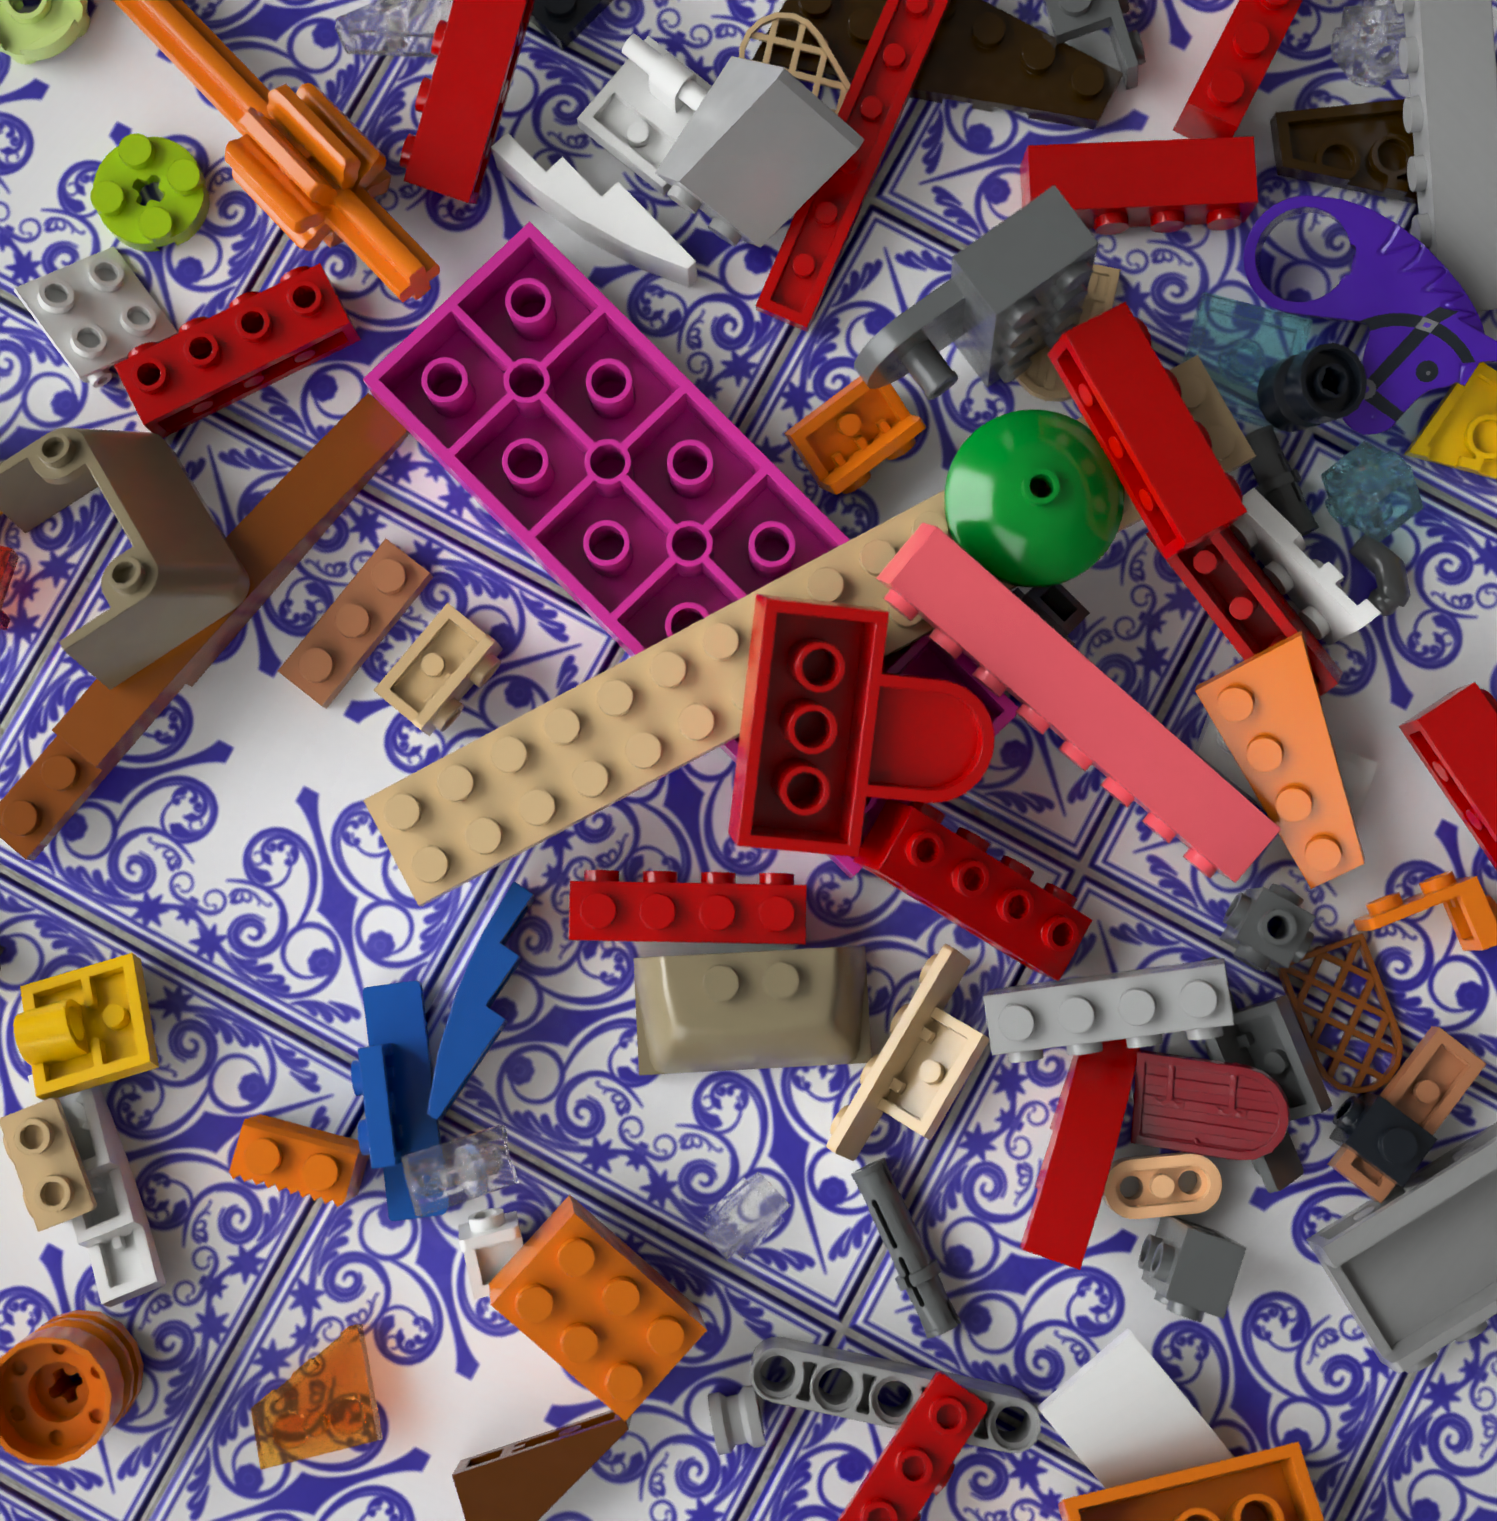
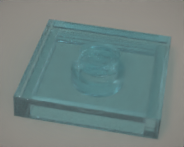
M1203 292L1199 297L1183 362L1196 355L1199 356L1235 420L1262 427L1272 425L1266 420L1259 408L1257 398L1259 380L1264 371L1276 361L1305 351L1313 320Z

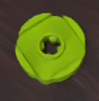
M139 133L124 137L120 141L119 146L114 148L103 159L95 174L93 188L90 193L91 203L108 230L125 245L145 252L159 251L157 247L167 246L173 242L178 246L191 239L203 225L210 205L205 177L194 157L184 147L174 141L162 137H146ZM151 183H159L158 188L164 194L161 201L158 202L151 199L147 202L146 206L140 205L142 196L139 193L141 189Z

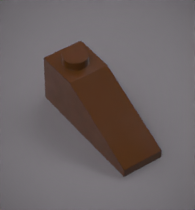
M610 1410L460 1460L452 1477L465 1521H538L629 1430L632 1415L624 1421L615 1412Z

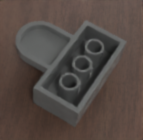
M1053 185L952 257L951 279L882 328L861 350L855 360L854 369L870 389L884 387L910 373L924 391L926 398L932 400L946 392L958 380L956 372L951 370L939 353L953 342L987 388L999 379H1002L1004 383L1016 379L1032 364L1031 356L1046 346L1051 350L1065 331L1079 324L1080 316L1083 313L1082 308L1085 297L1088 293L1090 277L1093 273V265L1099 242L1056 186Z

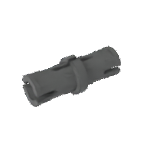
M1267 425L1245 435L1246 440L1256 455L1249 462L1258 483L1255 489L1302 534V537L1317 530L1319 526L1311 510H1309L1298 484L1302 478L1297 469H1291L1279 445L1273 426Z

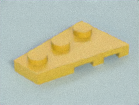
M1479 363L1465 386L1458 383L1453 384L1404 455L1497 480V371L1485 363Z

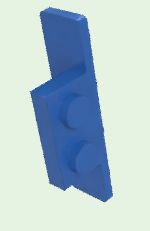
M416 980L366 987L363 990V1002L369 1046L358 1048L359 1060H353L351 1063L353 1091L356 1096L363 1095L366 1119L359 1120L358 1122L360 1151L363 1156L370 1155L371 1169L383 1168L388 1216L391 1221L443 1215L448 1211L449 1206L439 1122L427 1114L433 1083V1072L422 983Z

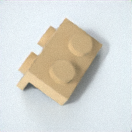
M447 602L373 691L428 736L436 728L443 732L462 712L464 705L459 701L472 685L475 684L479 688L482 687L497 671L501 664V660L497 656L503 649L489 634H485Z
M58 1098L44 1100L0 1118L4 1147L8 1157L14 1163L23 1188V1199L26 1209L34 1219L38 1232L96 1209V1199Z

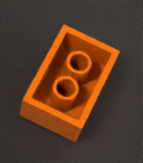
M571 1195L560 1204L489 1283L491 1306L624 1421L634 1413L707 1331L699 1308Z

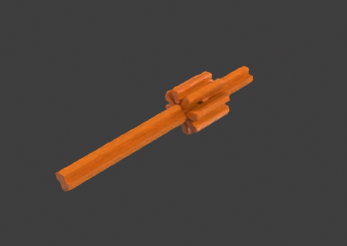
M113 0L240 132L242 137L229 141L225 149V161L233 168V179L299 248L306 251L315 250L322 240L329 248L345 242L403 303L411 296L418 300L431 289L429 281L440 273V266L374 199L378 195L385 194L390 186L391 174L385 169V155L317 86L305 83L295 93L287 84H284L270 91L183 0Z

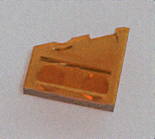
M362 1324L348 1326L340 1333V1337L315 1358H310L292 1373L290 1379L278 1389H273L251 1408L261 1470L383 1439Z

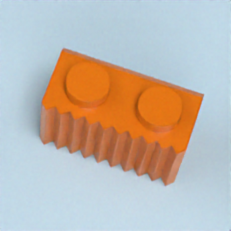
M259 1114L248 1119L245 1118L229 1173L233 1179L241 1176L244 1182L253 1179L255 1185L262 1182L265 1183L267 1188L276 1185L278 1191L285 1188L288 1189L290 1194L299 1191L302 1198L309 1194L314 1201L322 1197L325 1204L333 1200L338 1207L358 1195L369 1155H362L358 1140Z

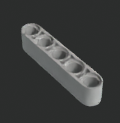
M770 1337L761 1341L755 1347L751 1356V1382L755 1391L763 1399L777 1404L894 1429L900 1427L935 1373L940 1371L785 1337ZM772 1356H783L794 1366L792 1374L782 1382L767 1380L761 1373L762 1364ZM833 1368L847 1371L852 1377L849 1387L840 1394L824 1392L819 1386V1381L826 1371ZM943 1371L984 1400L988 1407L987 1412L965 1444L1006 1453H1021L1030 1449L1037 1442L1041 1432V1420L1032 1402L1022 1390L1006 1384ZM890 1381H900L909 1387L907 1399L896 1407H888L878 1400L880 1388ZM1018 1406L1024 1409V1420L1017 1429L1002 1431L996 1428V1418L1004 1408Z

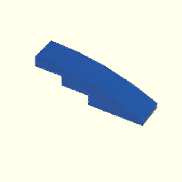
M513 881L482 933L455 994L437 1054L427 1114L436 1120L442 1121L508 1023L505 1018L491 1010L490 1007L522 962L520 956L505 947V944L535 902L534 894Z

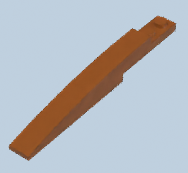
M367 393L226 537L249 576L250 586L244 601L237 608L113 689H108L96 679L52 729L57 735L55 739L0 801V838L23 858L33 861L37 858L185 684L193 687L410 433L371 394Z

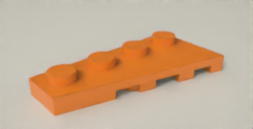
M1301 630L1196 686L1195 692L1268 817L1281 828L1278 834L1309 887L1312 889L1365 863V856L1346 787H1344L1332 736L1329 733L1321 704L1322 700L1307 653L1308 649Z

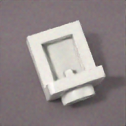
M502 1208L486 1209L468 1217L469 1223L458 1225L460 1247L464 1253L474 1300L490 1296V1281L524 1245L517 1211L504 1214Z

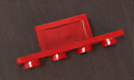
M943 1371L936 1372L837 1521H920L921 1514L919 1512L932 1493L938 1495L943 1490L954 1471L955 1464L953 1461L987 1412L988 1407L985 1401Z

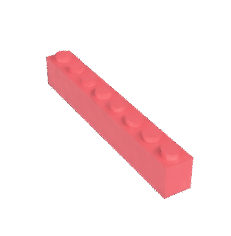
M922 523L876 578L890 590L883 599L909 621H912L917 614L934 628L928 636L933 643L955 660L961 653L966 655L978 666L972 674L976 680L999 698L1005 691L1009 692L1021 703V706L1015 712L1019 717L1042 735L1048 728L1053 730L1064 740L1058 748L1062 754L1085 772L1091 765L1097 768L1106 776V779L1100 785L1105 791L1127 808L1133 801L1148 812L1142 822L1167 843H1170L1174 837H1177L1189 848L1183 857L1208 878H1211L1217 871L1236 883L1281 830L1280 827L937 526Z

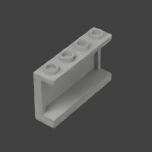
M1497 1122L1413 1173L1404 1187L1395 1185L1382 1204L1371 1199L1306 1239L1380 1362L1397 1373L1404 1371L1414 1373L1428 1367L1437 1359L1436 1351L1454 1340L1463 1342L1478 1336L1487 1328L1486 1320L1497 1314Z

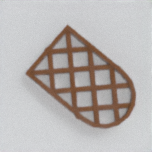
M1358 933L1324 946H1317L1313 950L1308 951L1301 960L1304 961L1314 957L1307 974L1290 967V965L1288 968H1276L1321 1079L1335 1089L1355 1094L1372 1092L1388 1083L1399 1069L1403 1053L1398 1022L1395 1019L1364 934ZM1351 944L1344 961L1327 953ZM1358 949H1360L1368 972L1352 965ZM1323 959L1341 967L1333 987L1315 979ZM1348 972L1367 980L1359 999L1340 991ZM1288 974L1304 981L1297 998ZM1311 985L1330 993L1321 1013L1303 1004ZM1373 987L1382 1010L1366 1003ZM1337 997L1355 1005L1347 1025L1329 1017ZM1363 1010L1381 1018L1373 1037L1355 1029ZM1302 1012L1318 1019L1311 1036ZM1326 1023L1344 1032L1336 1051L1317 1043ZM1387 1026H1389L1393 1047L1381 1042ZM1351 1036L1370 1044L1362 1063L1343 1055ZM1377 1048L1392 1054L1391 1063L1384 1074L1370 1068ZM1316 1050L1332 1057L1327 1071L1321 1064ZM1340 1062L1358 1070L1351 1087L1340 1084L1333 1078ZM1366 1074L1377 1079L1369 1085L1361 1086Z

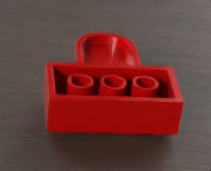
M756 594L728 834L737 846L859 857L866 797L938 803L949 801L965 794L980 781L990 765L995 744L993 723L986 707L971 691L954 682L940 678L882 672L889 620L888 611L871 606Z

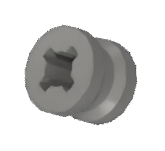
M753 1385L742 1387L736 1395L725 1396L721 1392L708 1394L711 1424L719 1455L731 1453L736 1445L746 1443L753 1448L766 1446L757 1392Z

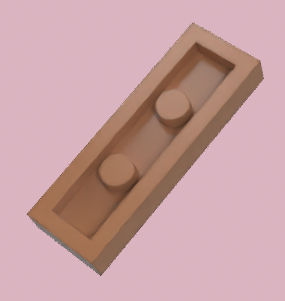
M385 539L283 663L278 672L319 705L327 709L432 580L433 576L388 539Z
M1431 1026L1380 1096L1430 1134L1434 1135L1485 1067L1486 1063L1442 1028ZM1341 1146L1328 1163L1329 1166L1378 1203L1382 1204L1395 1186L1393 1182L1348 1148Z

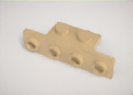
M944 944L938 954L932 955L926 961L919 977L920 986L910 1003L903 1005L893 1017L890 1025L891 1035L880 1054L874 1055L863 1068L860 1076L861 1086L850 1105L844 1106L835 1116L830 1127V1134L832 1136L826 1145V1148L835 1154L854 1161L883 1112L929 1140H932L990 1040L984 1034L943 1011L970 965V960L955 948Z

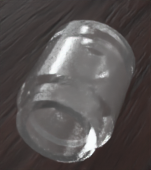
M758 1171L749 1181L743 1177L704 1216L711 1227L703 1235L727 1260L735 1252L745 1260L784 1221L781 1215L791 1205Z

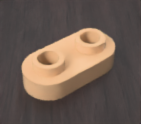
M1177 1152L1124 1157L1112 1162L1102 1197L1111 1210L1128 1219L1197 1214L1207 1211L1217 1202L1222 1190V1179L1219 1170L1212 1161L1195 1153ZM1185 1171H1193L1197 1180L1195 1187L1188 1192L1181 1191L1178 1185L1180 1175ZM1128 1176H1135L1139 1183L1137 1193L1131 1197H1124L1120 1191L1122 1180Z

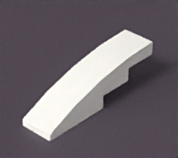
M508 132L491 146L497 169L541 209L585 240L637 268L690 288L697 281L696 261L619 182L600 196L563 157L545 171Z
M32 1074L28 1076L34 1104H37L43 1100L35 1095ZM96 1086L58 1099L61 1102L97 1202L95 1210L72 1219L77 1244L88 1248L101 1304L113 1307L166 1285L129 1161L100 1086Z

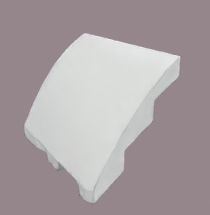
M1128 1328L1037 1406L1043 1416L1106 1489L1234 1458L1208 1423Z

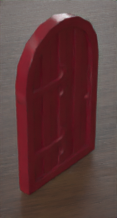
M1139 1050L1137 1052L1131 1143L1220 1157L1227 1160H1256L1271 1153L1286 1136L1291 1119L1289 1101L1280 1084L1265 1071L1237 1062L1230 1063Z

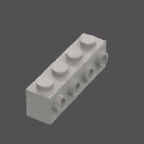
M1224 958L1063 979L1059 982L1048 981L990 989L983 996L992 1055L1008 1054L1009 1063L1039 1060L1044 1058L1043 1049L1063 1046L1067 1048V1055L1096 1053L1103 1051L1102 1041L1126 1039L1127 1048L1154 1046L1163 1043L1162 1034L1186 1031L1187 1040L1211 1039L1224 1035L1222 1026L1234 1025Z

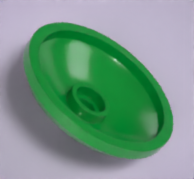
M1019 410L988 421L973 432L962 444L951 463L946 478L944 509L948 527L956 544L997 580L1020 587H1049L1062 584L1080 576L1098 562L1109 549L1122 521L1124 487L1091 429L1067 415L1053 411ZM1034 480L1046 482L1050 488V495L1045 498L1034 496L1030 491V482Z

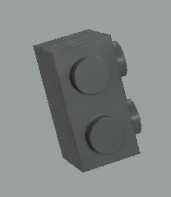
M1176 1216L1161 1217L1155 1236L1148 1234L1140 1251L1138 1267L1144 1270L1141 1279L1156 1291L1154 1299L1166 1304L1167 1310L1197 1322H1202L1205 1313L1224 1319L1246 1247L1219 1231Z

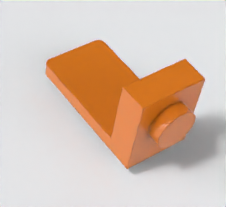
M1447 871L1419 882L1422 892L1402 900L1399 892L1375 899L1365 904L1369 914L1353 920L1357 931H1372L1443 903L1463 951H1481L1497 945L1496 902L1490 895H1485L1477 876L1455 878L1453 871Z

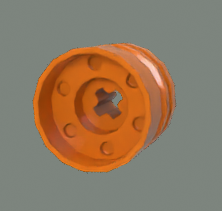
M87 1310L70 1311L52 1317L0 1358V1445L7 1453L28 1464L56 1466L76 1460L98 1443L131 1410L142 1389L144 1364L137 1341L124 1325L102 1312ZM78 1373L82 1379L72 1382L69 1376Z

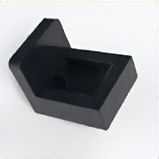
M1366 1092L1361 1093L1358 1097H1349L1340 1106L1332 1121L1336 1128L1329 1137L1337 1145L1348 1148L1395 1185L1404 1187L1438 1140L1383 1097Z

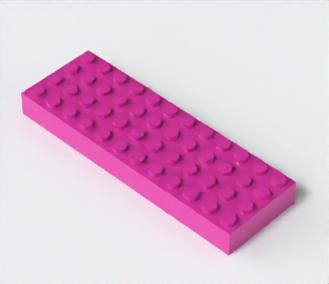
M530 221L363 378L375 399L630 657L850 541ZM929 635L883 659L882 672L945 679L971 691L986 707L993 723L995 736L1017 715L1015 712L1019 707L1005 693L1000 698L997 697L972 676L978 667L966 655L961 653L956 660L933 643L928 638ZM739 737L720 746L735 763L737 761ZM866 797L860 848L888 799ZM889 799L910 806L912 802L905 800ZM826 854L850 879L863 868L853 862L855 857Z

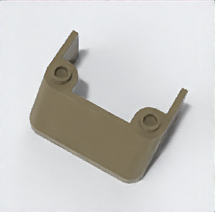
M58 428L0 463V510L26 534L95 488H100L133 547L113 559L102 575L101 589L111 608L59 641V643L69 656L111 690L237 608L248 594L250 580L248 573L178 456L160 435L139 431Z

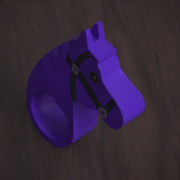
M1304 195L1291 197L1273 205L1253 225L1244 248V269L1250 286L1261 300L1272 308L1288 315L1360 323L1369 327V338L1363 354V366L1367 380L1365 397L1358 409L1350 415L1343 417V421L1354 431L1363 435L1383 433L1392 428L1412 404L1428 391L1445 388L1455 383L1465 386L1479 363L1497 362V341L1485 335L1478 312L1465 290L1450 271L1417 238L1400 225L1376 211L1343 199ZM1318 213L1328 216L1345 229L1352 249L1356 250V255H1353L1351 274L1344 275L1333 290L1312 301L1293 302L1276 296L1266 285L1260 267L1261 252L1268 235L1279 223L1297 214Z

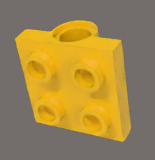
M134 953L20 986L24 1012L17 1014L14 1018V1036L20 1054L32 1067L35 1095L41 1100L60 1098L159 1068L142 962Z

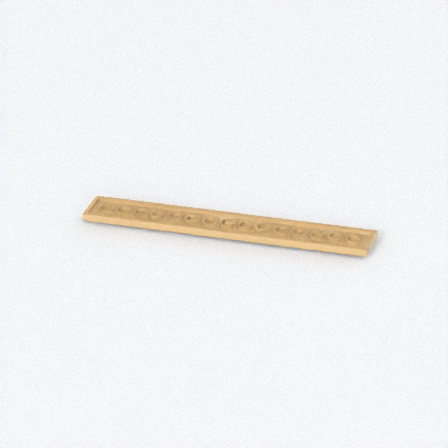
M1196 355L1170 369L1180 384L1182 400L1193 419L1200 422L1208 431L1212 441V451L1224 472L1230 473L1256 457L1199 356ZM1083 416L1076 419L1089 428ZM1042 480L1030 482V491L1034 496L1045 498L1050 495V488L1046 482ZM1125 488L1123 516L1117 533L1143 520ZM944 490L364 799L363 801L418 906H424L739 737L756 594L871 606L888 611L889 620L884 658L929 635L934 628L917 614L912 621H909L883 599L890 590L876 578L922 523L937 526L955 542L946 520ZM1001 582V583H1002L1005 587H1007L1010 591H1011L1012 589L1018 587V586H1014V585H1010V584Z

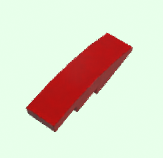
M1126 1039L1102 1041L1103 1051L1073 1055L1051 1122L1050 1129L1053 1132L1035 1185L1038 1192L1020 1244V1248L1024 1251L1079 1270L1083 1263L1116 1150L1136 1068L1137 1052L1140 1050V1048H1127Z

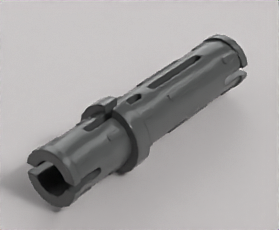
M885 1158L874 1161L851 1173L868 1206L870 1215L884 1245L887 1247L899 1275L895 1278L900 1291L906 1290L917 1311L927 1338L939 1336L958 1326L957 1324H960L961 1320L950 1302L938 1275L942 1272V1269L937 1259L931 1260L906 1204L894 1183Z

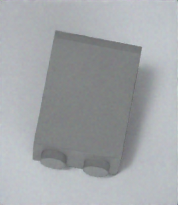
M731 56L655 174L672 186L667 195L674 202L693 214H696L698 209L708 215L712 219L708 228L718 237L733 246H736L742 240L761 248L859 149L865 139L785 68Z

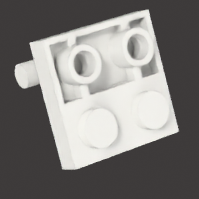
M633 34L627 39L622 48V53L628 57V60L578 116L577 123L579 129L664 196L672 186L655 174V172L712 86L651 37L647 36L645 40H642L639 36Z

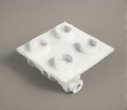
M114 246L14 288V292L77 378L84 383L90 382L94 388L107 384L113 376L109 370L110 367L127 359L128 353L135 347L147 342L159 343L178 334L177 330Z

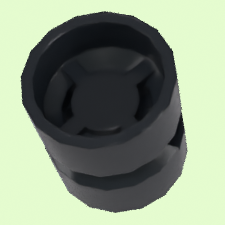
M1336 343L1318 345L1300 354L1276 361L1264 371L1259 380L1257 391L1259 408L1270 424L1278 430L1290 433L1346 417L1358 409L1365 397L1367 385L1365 369L1358 356L1348 347Z

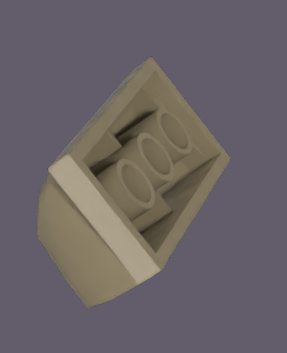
M865 946L633 958L639 1075L867 1063L872 1058Z

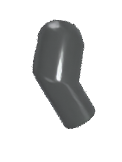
M1367 531L1351 547L1349 553L1375 574L1378 587L1370 593L1368 600L1381 612L1380 615L1390 616L1396 611L1398 606L1404 607L1411 595L1405 564L1370 531Z

